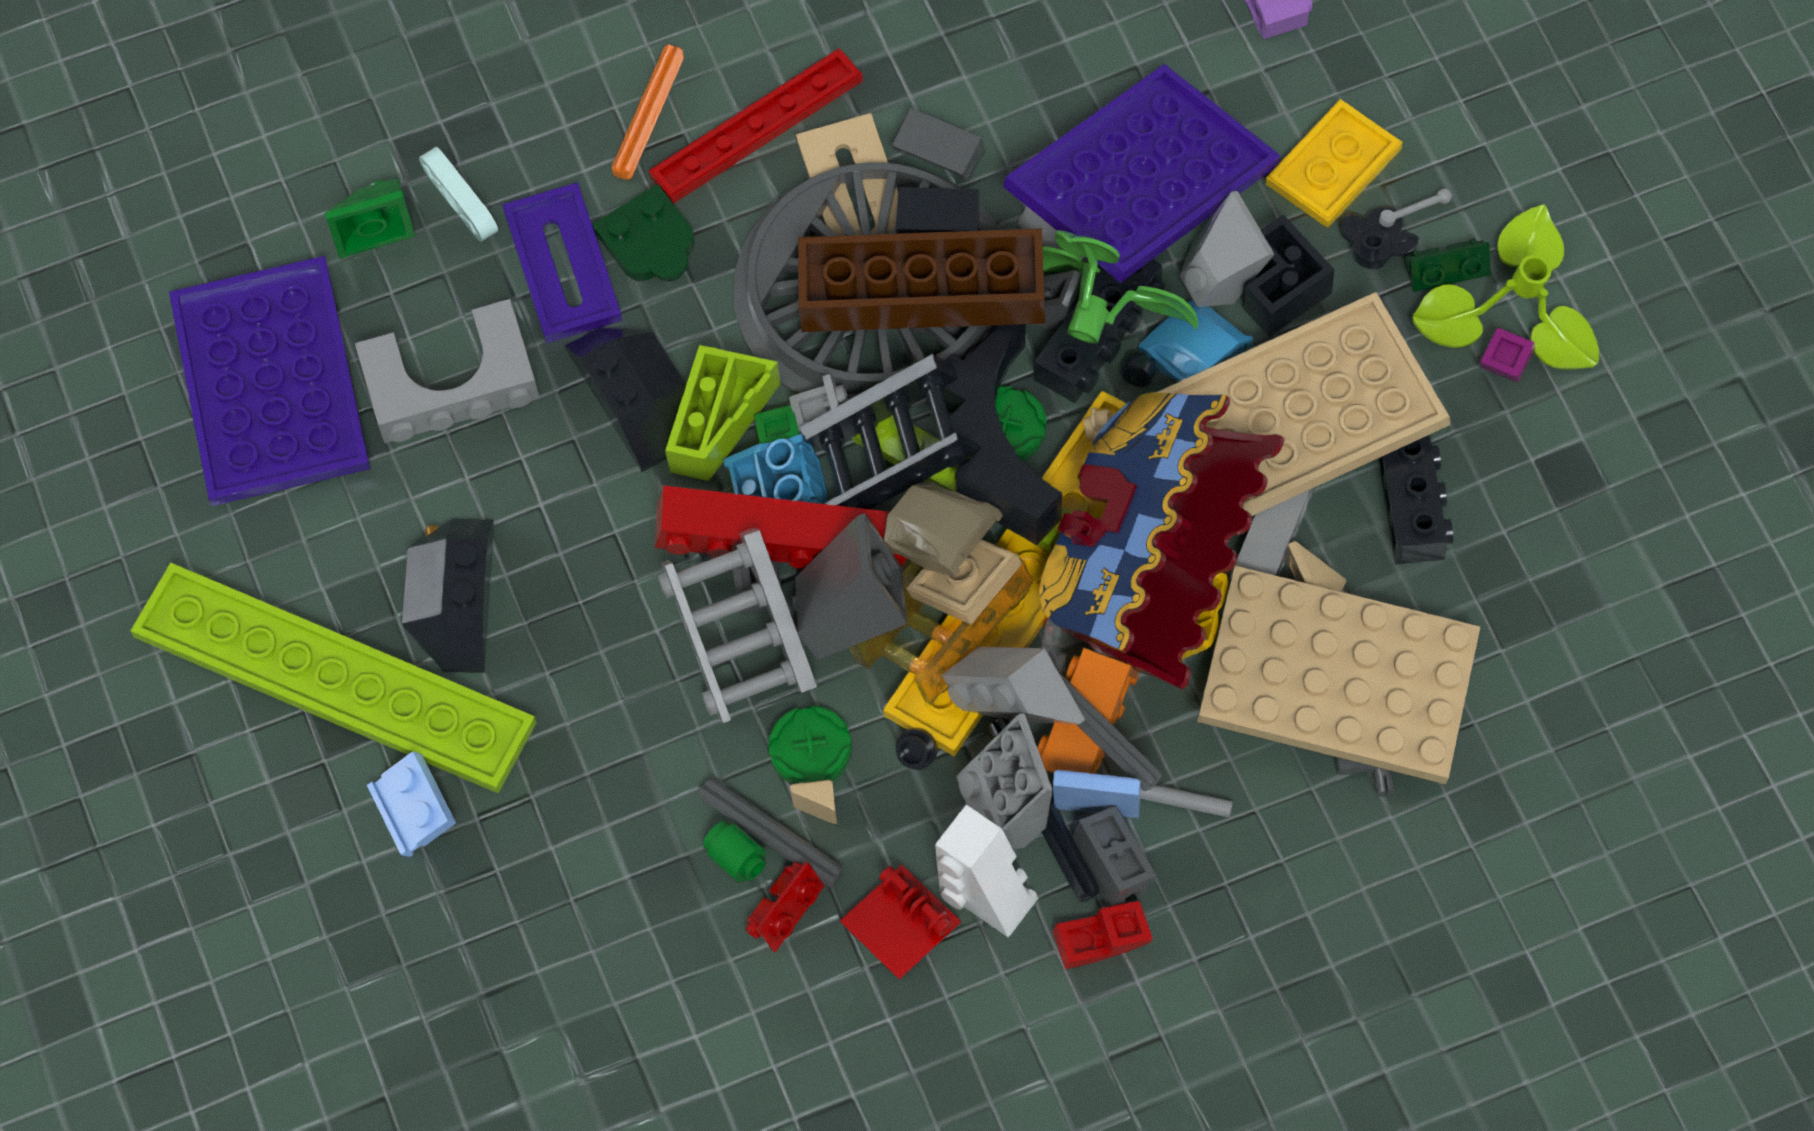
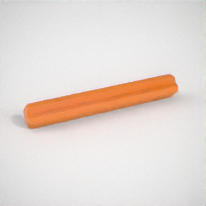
M668 44L660 54L611 166L612 173L617 178L629 180L633 177L684 59L683 50L680 47Z

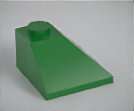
M398 178L388 181H376L368 187L357 190L325 212L339 259L415 237Z

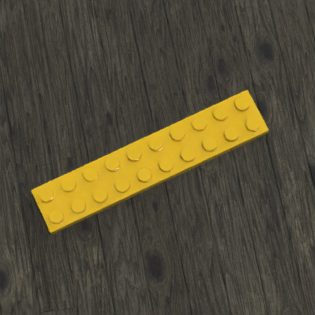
M1104 391L1100 392L1041 478L1062 492V507L1072 513L1073 510L1085 511L1094 518L1100 519L1107 503L1096 502L1083 495L1079 488L1080 481L1077 476L1082 464L1085 463L1093 441L1089 442L1087 438L1084 418L1090 417L1091 409L1095 407L1098 411L1109 409L1113 416L1126 405V403ZM1009 529L1004 532L996 546L1018 555L1022 565L972 624H968L948 614L883 709L884 717L907 730L910 728H922L928 731L934 737L937 747L954 757L983 715L963 711L955 705L949 697V687L942 675L977 647L1029 648L1047 618L1043 613L1039 590L1041 576L1051 552L1039 545L1033 544Z

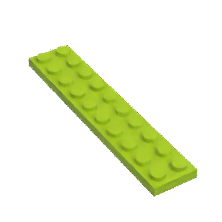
M171 562L130 630L133 637L404 754L408 755L412 751L420 753L426 763L498 794L537 723L533 715Z

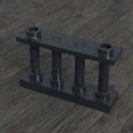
M931 354L835 407L832 411L830 410L800 427L805 442L828 453L839 496L824 504L872 509L909 489L912 485H916L946 468L961 465L968 456L979 450L976 442L958 433H954L942 394L947 385L958 380L954 365ZM926 397L939 442L920 451L909 409L911 405ZM893 416L906 460L887 469L875 428L878 426V423ZM860 434L872 478L854 487L843 445L845 441Z

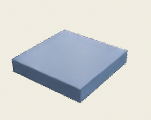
M1064 770L1054 771L1053 796L1056 809L1098 813L1116 805L1123 817L1139 818L1140 781L1138 779Z

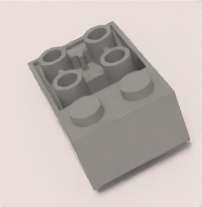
M1025 713L1018 714L956 776L966 805L1002 828L1012 849L1025 848L1046 828L1052 796L1050 781Z

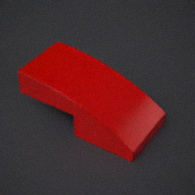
M1140 900L1101 908L1096 916L1058 923L1052 930L1065 970L1126 953L1149 944L1153 940Z

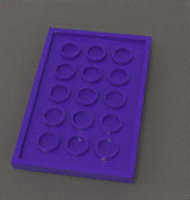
M1163 64L1005 177L1003 187L1056 231L1062 230L1077 236L1095 238L1115 248L1120 254L1119 261L1117 263H1107L1098 260V265L1121 283L1214 214L1232 191H1238L1241 194L1276 168L1281 155L1167 65Z
M325 256L169 292L204 479L211 506L371 469Z

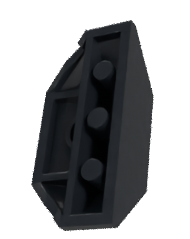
M598 328L565 346L566 351L641 472L666 460L665 450L686 384L654 333L649 331Z
M452 519L407 548L402 626L443 672L485 673L494 520Z

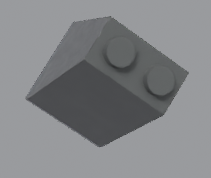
M865 513L857 516L795 577L796 595L792 598L798 621L795 627L804 648L808 647L817 660L907 624L903 567Z

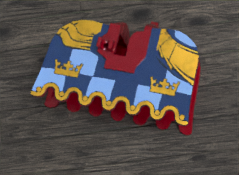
M1151 392L1142 394L1123 406L1108 420L1094 439L1077 478L1080 481L1079 488L1083 495L1093 501L1107 503L1101 519L1094 518L1085 511L1073 510L1072 514L1064 513L1057 529L1061 534L1046 562L1041 576L1039 595L1043 613L1057 627L1078 640L1086 641L1099 654L1131 665L1140 673L1155 677L1183 690L1189 682L1191 671L1188 666L1182 663V656L1186 651L1202 646L1206 639L1205 629L1197 623L1198 617L1203 612L1214 610L1221 602V591L1213 586V579L1219 573L1230 571L1236 564V552L1228 547V542L1234 535H1240L1248 531L1252 525V515L1244 510V502L1249 497L1259 496L1264 492L1268 479L1266 475L1258 470L1259 465L1263 460L1274 458L1279 454L1284 445V437L1278 434H1246L1205 426L1208 421L1218 419L1225 414L1230 405V398L1227 395H1187Z

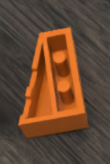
M1083 648L1080 657L1074 655L1067 670L1066 679L1071 680L1070 684L1114 726L1116 719L1120 720L1124 713L1125 706L1122 703L1129 685L1135 686L1140 674L1131 665ZM1054 723L1050 736L1044 734L1037 748L1046 772L1054 774V771L1057 770L1097 774L1105 756V753L1076 724Z

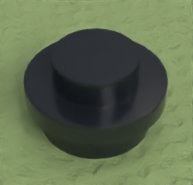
M910 728L899 736L896 743V755L905 767L922 770L930 766L936 759L937 744L934 737L928 731L922 728Z

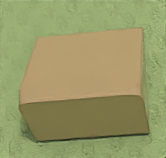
M825 780L790 785L794 808L829 823L837 824L832 781Z

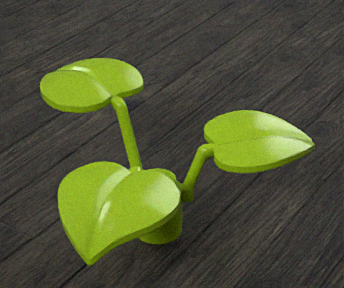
M1544 204L1521 213L1510 221L1501 232L1497 242L1499 257L1504 264L1517 267L1512 279L1508 280L1505 286L1482 306L1475 308L1474 299L1467 290L1456 285L1447 284L1436 287L1426 294L1412 316L1414 325L1427 339L1445 347L1462 348L1474 343L1482 335L1483 326L1477 316L1484 314L1509 291L1514 290L1522 298H1538V316L1542 323L1537 324L1533 328L1530 341L1535 342L1534 353L1540 361L1550 367L1566 370L1593 368L1599 362V347L1594 332L1588 321L1578 311L1567 306H1559L1549 316L1546 313L1548 291L1544 286L1550 278L1551 272L1558 268L1563 260L1564 244Z

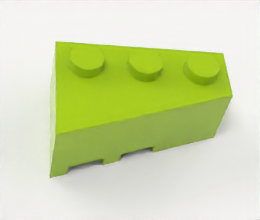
M699 345L665 450L670 473L706 481L712 478L723 463V459L729 455L755 420L754 414L761 412L781 385L777 361Z

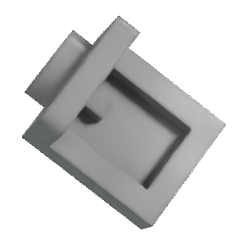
M831 374L822 376L824 386L789 397L800 434H802L801 426L830 410L832 411L835 407L849 400L844 385L837 386Z

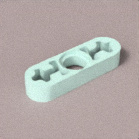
M434 147L419 157V161L427 176L480 242L498 232V227L490 212L438 147Z

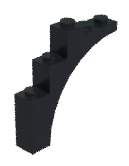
M1026 324L995 325L990 331L988 338L978 348L971 349L964 360L953 354H950L945 359V361L955 366L958 377L957 381L947 385L942 391L953 431L976 442L979 447L976 453L968 456L965 462L957 468L955 473L956 492L971 499L987 502L995 506L1003 515L999 522L995 521L996 523L1038 545L1061 521L1062 492L1038 477L1018 457L1003 433L996 412L998 390L1010 365L1025 348Z

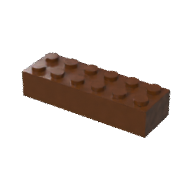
M1042 228L798 237V298L802 332L1045 323Z

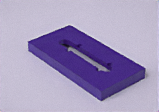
M578 182L502 204L546 344L623 321ZM548 224H556L559 227L582 297V303L578 307H570L566 302L543 231L544 227Z

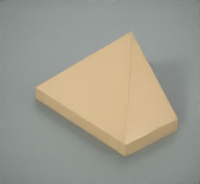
M1296 541L1288 544L1286 563L1295 581L1340 592L1343 591L1347 582L1343 576Z

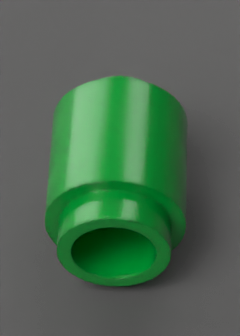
M722 821L716 824L704 839L703 847L708 851V857L738 883L756 879L766 866V861L764 860L766 850L736 824L729 825L726 821Z

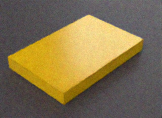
M1340 99L1266 177V185L1326 228H1329L1399 153L1403 142Z

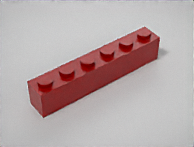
M663 485L657 501L654 548L665 549L667 552L677 555L694 552L716 558L737 550L736 545L742 543L739 533L755 527L760 530L771 561L789 563L792 567L803 569L861 514H866L884 540L887 517L890 512ZM893 553L903 567L907 558Z

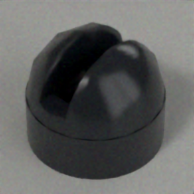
M1135 352L1126 359L1121 369V375L1125 381L1133 386L1147 387L1151 384L1155 375L1156 363L1153 358L1147 357V353Z

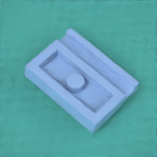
M412 751L381 774V779L375 783L370 782L367 785L400 854L403 856L411 857L415 854L414 851L417 848L426 846L456 824L420 753Z

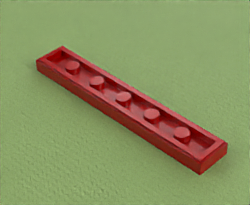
M839 48L650 169L649 177L655 185L658 184L674 204L863 82V75Z

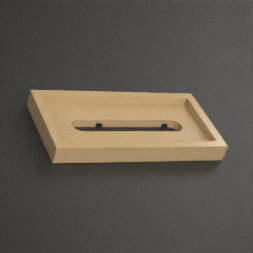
M871 113L796 134L797 144L809 179L820 173L840 167L835 154L841 148H846L851 152L854 164L868 162L888 163ZM887 179L862 180L864 193L875 223V227L870 230L871 235H876ZM842 183L834 196L855 234L862 235L846 184ZM897 187L886 234H891L896 226ZM827 206L822 214L824 224L837 236H844Z

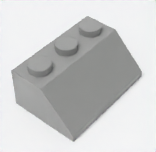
M977 647L942 675L949 687V697L963 711L1004 718L1010 721L1022 713H1025L1027 722L1080 724L1085 720L1045 648Z

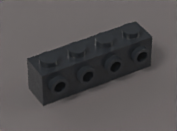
M1152 259L1121 283L1102 268L1094 279L1091 295L1104 299L1108 303L1106 309L1110 312L1127 291H1136L1138 286L1163 290L1165 283L1162 282V264ZM1129 301L1117 314L1113 325L1104 324L1098 343L1093 344L1078 340L1067 333L1077 306L1076 304L1034 361V381L1076 403L1083 392L1088 394L1092 391L1099 378L1098 371L1104 363L1110 364L1116 358L1121 348L1120 341L1127 332L1133 333L1142 320L1144 308L1133 301Z
M1427 435L1378 458L1395 565L1444 560L1447 544H1453L1452 523L1450 519L1444 520L1442 507L1447 506L1446 486L1444 482L1438 483L1436 470L1441 469L1440 450L1438 445H1431L1430 435Z

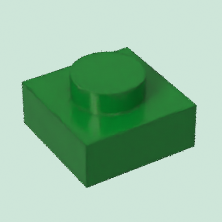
M791 405L754 414L760 444L774 442L777 439H788L800 434L795 412L792 411Z

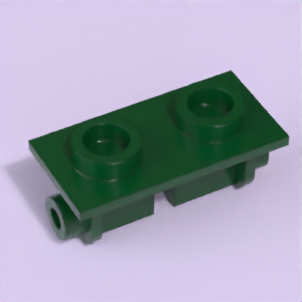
M1471 238L1466 242L1447 245L1446 251L1440 252L1439 247L1419 252L1417 250L1412 251L1410 256L1405 257L1407 272H1411L1412 291L1415 292L1490 276L1489 242H1484L1483 240L1476 241L1475 238Z

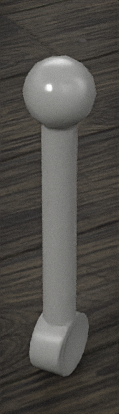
M1444 188L1440 189L1433 197L1397 211L1384 210L1380 214L1379 222L1384 227H1391L1398 218L1439 202L1441 204L1449 203L1452 199V194L1448 189Z

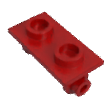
M794 862L791 867L786 866L783 873L769 890L772 896L778 898L777 901L774 903L763 898L751 916L746 919L748 925L745 931L755 939H759L761 936L773 952H776L784 940L791 935L795 925L809 906L816 901L819 893L825 886L808 862H805L803 865Z

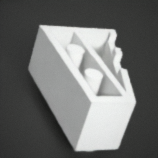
M966 805L935 844L939 891L942 892L941 897L949 905L958 910H961L963 907L1009 938L1039 898L1035 891L1023 886V883L1028 878L1024 870L1018 868L1015 871L1012 862L1017 856L1002 828Z

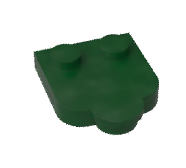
M658 184L592 223L595 235L624 273L633 280L646 281L657 277L667 282L675 281L683 275L688 267L687 256L691 254L695 245L693 230Z

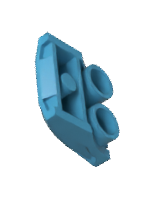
M1191 300L1188 304L1197 315L1199 322L1197 330L1186 321L1169 317L1138 345V351L1147 353L1148 358H1153L1156 368L1166 377L1180 382L1243 353L1244 349L1248 350L1253 346V337L1245 336L1210 306L1198 308L1194 300Z
M802 434L788 439H777L774 442L757 444L723 459L724 466L729 469L735 494L819 504L828 502L829 497L820 460L812 445L804 441Z

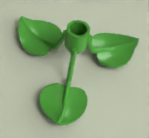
M1062 230L1056 231L1055 240L1064 250L1043 246L1044 273L1058 274L1076 270L1081 274L1079 299L1067 331L1072 337L1087 343H1098L1104 324L1113 325L1115 317L1129 301L1135 302L1144 309L1186 321L1197 330L1199 322L1194 309L1184 299L1168 291L1138 286L1136 291H1127L1110 312L1106 309L1108 303L1104 299L1091 295L1094 279L1101 271L1097 267L1098 260L1107 263H1117L1119 261L1120 254L1112 246L1095 238L1077 236ZM1079 256L1087 257L1089 263L1083 262Z

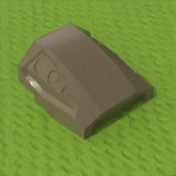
M935 482L916 484L909 488L888 514L884 541L892 553L901 555L926 570L956 576L960 571V565L994 522H999L1003 515L998 508L987 502L977 501L958 492L939 487Z

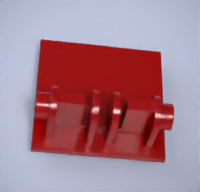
M902 864L896 870L892 866L887 867L879 876V879L883 882L840 920V923L899 980L961 924V921Z

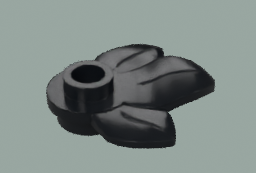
M1377 207L1369 213L1368 217L1351 211L1343 216L1341 224L1342 236L1353 244L1352 252L1360 266L1367 269H1378L1383 267L1391 257L1407 256L1416 249L1419 237L1413 233L1401 231L1403 225L1402 217L1396 219L1391 227H1384L1380 224L1379 217L1381 212L1384 210L1397 211L1394 207Z

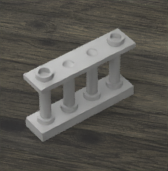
M755 527L739 533L742 543L736 545L737 550L677 573L673 563L667 560L661 563L664 573L657 575L666 599L674 598L708 690L701 694L710 716L717 714L718 719L723 723L731 720L726 708L727 705L784 683H787L788 686L795 684L796 689L801 693L817 687L760 530ZM742 565L745 569L752 568L756 583L751 584L750 590L692 612L690 611L682 588ZM758 605L759 608L766 606L771 622L765 624L766 628L705 651L697 627ZM772 644L773 647L781 646L785 661L779 663V668L722 690L719 689L712 666Z

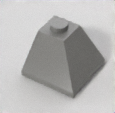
M1232 191L1197 234L1191 242L1180 277L1198 308L1234 304L1245 291L1246 285L1255 279L1274 255L1238 191Z

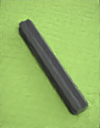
M1060 674L1085 718L1082 723L1076 725L1130 778L1138 779L1140 781V788L1143 791L1153 788L1161 779V772Z
M713 778L703 785L700 790L701 800L791 862H798L801 865L808 862L822 883L827 887L834 886L843 873L840 864Z

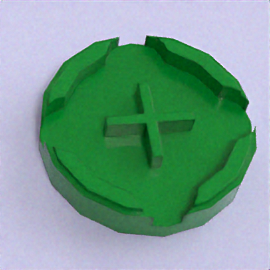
M1000 386L996 400V412L1004 435L1018 457L1024 461L1035 454L1045 440L1047 418L1042 404L1033 394L1025 390L1023 392L1013 390L1009 386Z
M809 706L810 708H803L801 710L799 708L790 710L776 721L769 735V757L774 770L786 782L791 784L825 780L833 782L845 772L852 756V739L846 723L835 712L821 706Z

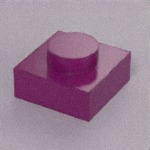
M1497 327L1480 361L1481 368L1518 383L1535 350V342Z

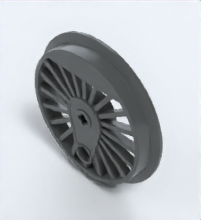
M868 162L846 165L820 173L780 197L765 211L751 229L742 246L734 274L733 296L735 313L742 336L753 356L777 361L781 385L795 394L824 386L822 376L831 374L837 386L844 385L849 400L901 372L902 370L892 371L886 329H877L883 373H858L867 330H856L848 372L826 367V364L846 331H832L815 360L812 361L796 350L817 332H802V329H800L785 342L774 330V327L800 316L799 301L768 315H765L763 310L771 297L798 293V279L782 281L787 271L798 273V258H796L798 255V237H809L812 230L819 237L837 236L819 220L827 206L844 236L856 235L834 196L840 184L845 183L847 190L855 189L862 235H871L862 182L864 179H887L876 234L887 233L896 187L897 189L899 187L961 189L960 187L940 176L914 167L885 162ZM980 204L979 231L1000 230L992 216ZM896 226L891 234H896ZM995 325L969 326L957 340L953 336L957 335L963 329V326L897 329L913 360L917 363L924 359L925 356L911 332L930 335L945 348L944 351L936 355L937 357L945 360L950 354H953L964 360L971 349L978 348L988 338L990 331ZM925 397L911 405V408L927 403V398Z

